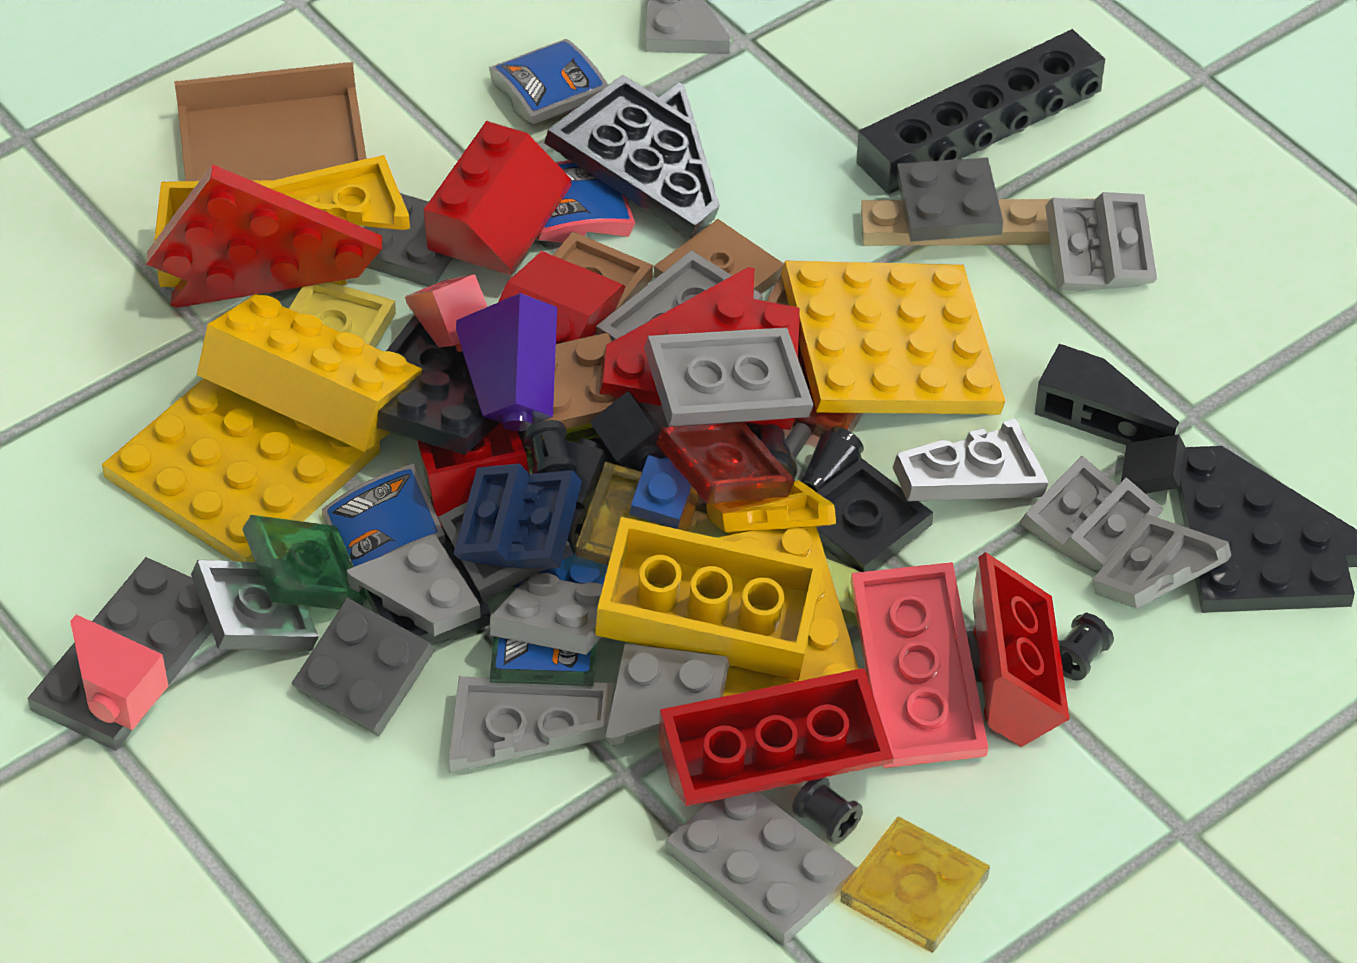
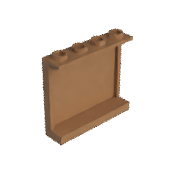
M353 62L174 81L185 181H200L212 164L249 180H277L367 159Z

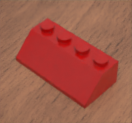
M865 668L660 709L658 742L670 784L685 806L892 764L894 760Z

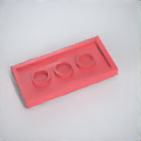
M953 562L852 573L850 583L866 674L894 757L893 763L883 765V768L987 757L989 747Z

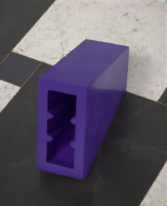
M519 293L456 320V331L482 415L503 423L505 429L525 431L529 426L553 417L557 307Z

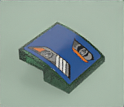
M494 636L490 683L594 686L598 642L585 655Z

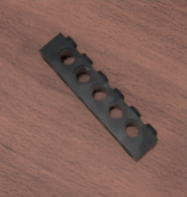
M1070 29L858 130L856 164L889 195L899 190L897 164L963 159L977 151L985 150L990 145L1014 133H1020L1026 127L1049 116H1054L1065 108L1093 97L1102 89L1106 58L1074 29Z

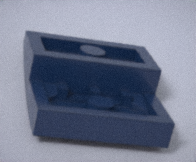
M520 463L478 467L453 554L460 560L492 566L526 569L560 568L582 480L573 470L529 474Z

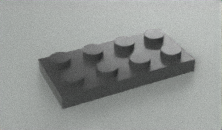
M148 557L143 559L92 620V622L162 654L168 686L212 632L192 577ZM75 642L27 698L30 711L115 751L132 732V730L116 722L106 723L100 720L89 710Z

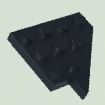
M621 75L548 129L544 144L688 238L694 237L716 218L720 204L685 85L678 82L658 97L625 75Z
M1224 446L1185 447L1180 488H1177L1184 527L1229 542L1232 555L1227 562L1195 578L1201 613L1352 607L1355 593L1349 567H1357L1356 528Z

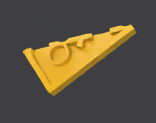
M385 155L259 183L358 226L397 230L410 229L408 211Z

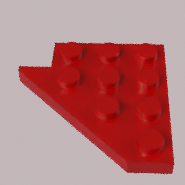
M212 164L148 249L146 265L181 279L172 291L170 304L173 307L179 308L359 278L382 250V235Z
M747 267L606 344L602 356L599 394H608L611 397L620 398L629 391L639 402L662 406L644 350L648 336L787 328L798 358L800 308L753 299L755 268ZM795 418L743 422L758 425L773 424L782 429L791 430Z

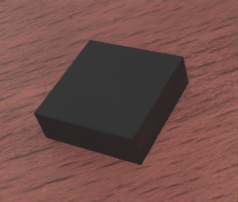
M1180 435L1127 443L1121 482L1127 478L1145 494L1180 488L1186 447Z

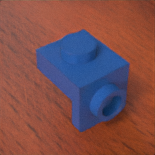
M648 455L631 503L629 515L678 529L686 502L689 500L692 492L696 469L686 467L680 461L672 458L660 459Z

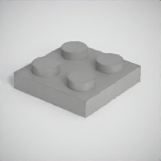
M547 573L532 575L525 579L490 616V635L586 655L601 638V636L595 635L597 608L603 585L592 582L578 584L562 581L557 576Z

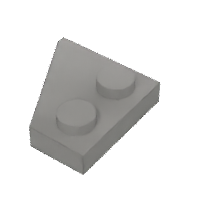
M648 0L646 52L730 54V36L705 0Z
M1147 514L1092 579L1095 594L1138 609L1227 562L1232 556L1229 542Z
M436 535L347 570L348 584L353 590L360 592L365 588L382 598L383 607L399 616L409 617L416 626L433 636L480 618L479 602Z
M625 644L605 736L608 744L619 745L626 743L625 737L655 728L656 733L659 732L660 709L723 697L729 668L727 656Z

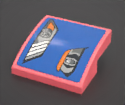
M570 160L556 162L571 178L572 186L538 235V240L563 243L572 232L585 236L587 232L629 237L635 221L627 197L609 185L602 183L595 176Z

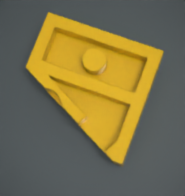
M799 480L706 500L708 520L730 535L754 530L836 524L834 504Z

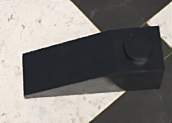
M1059 343L1038 382L1035 415L1123 445L1178 434L1179 421L1106 359L1086 351Z

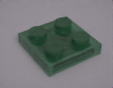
M250 515L242 530L271 602L340 610L345 600L349 598L362 606L367 600L364 588L357 592L348 584L347 570L353 568L354 565L337 526Z

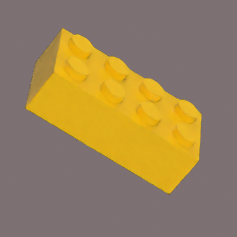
M255 294L207 324L196 375L366 452L391 433L377 428L378 411L420 375L422 368L408 363L400 354L384 352L364 343V340L358 335L342 333L328 327L313 315L300 314L288 309L271 296Z
M621 517L597 608L595 635L641 646L727 656L731 666L799 681L825 562Z

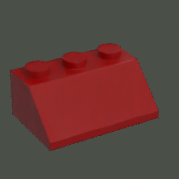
M485 121L423 209L427 250L511 276L572 186L571 178L528 133Z
M987 552L978 556L972 605L975 621L973 630L977 639L980 661L979 676L983 685L985 701L984 717L988 727L995 733L1003 735L1022 747L1070 720L1053 599L1050 594Z

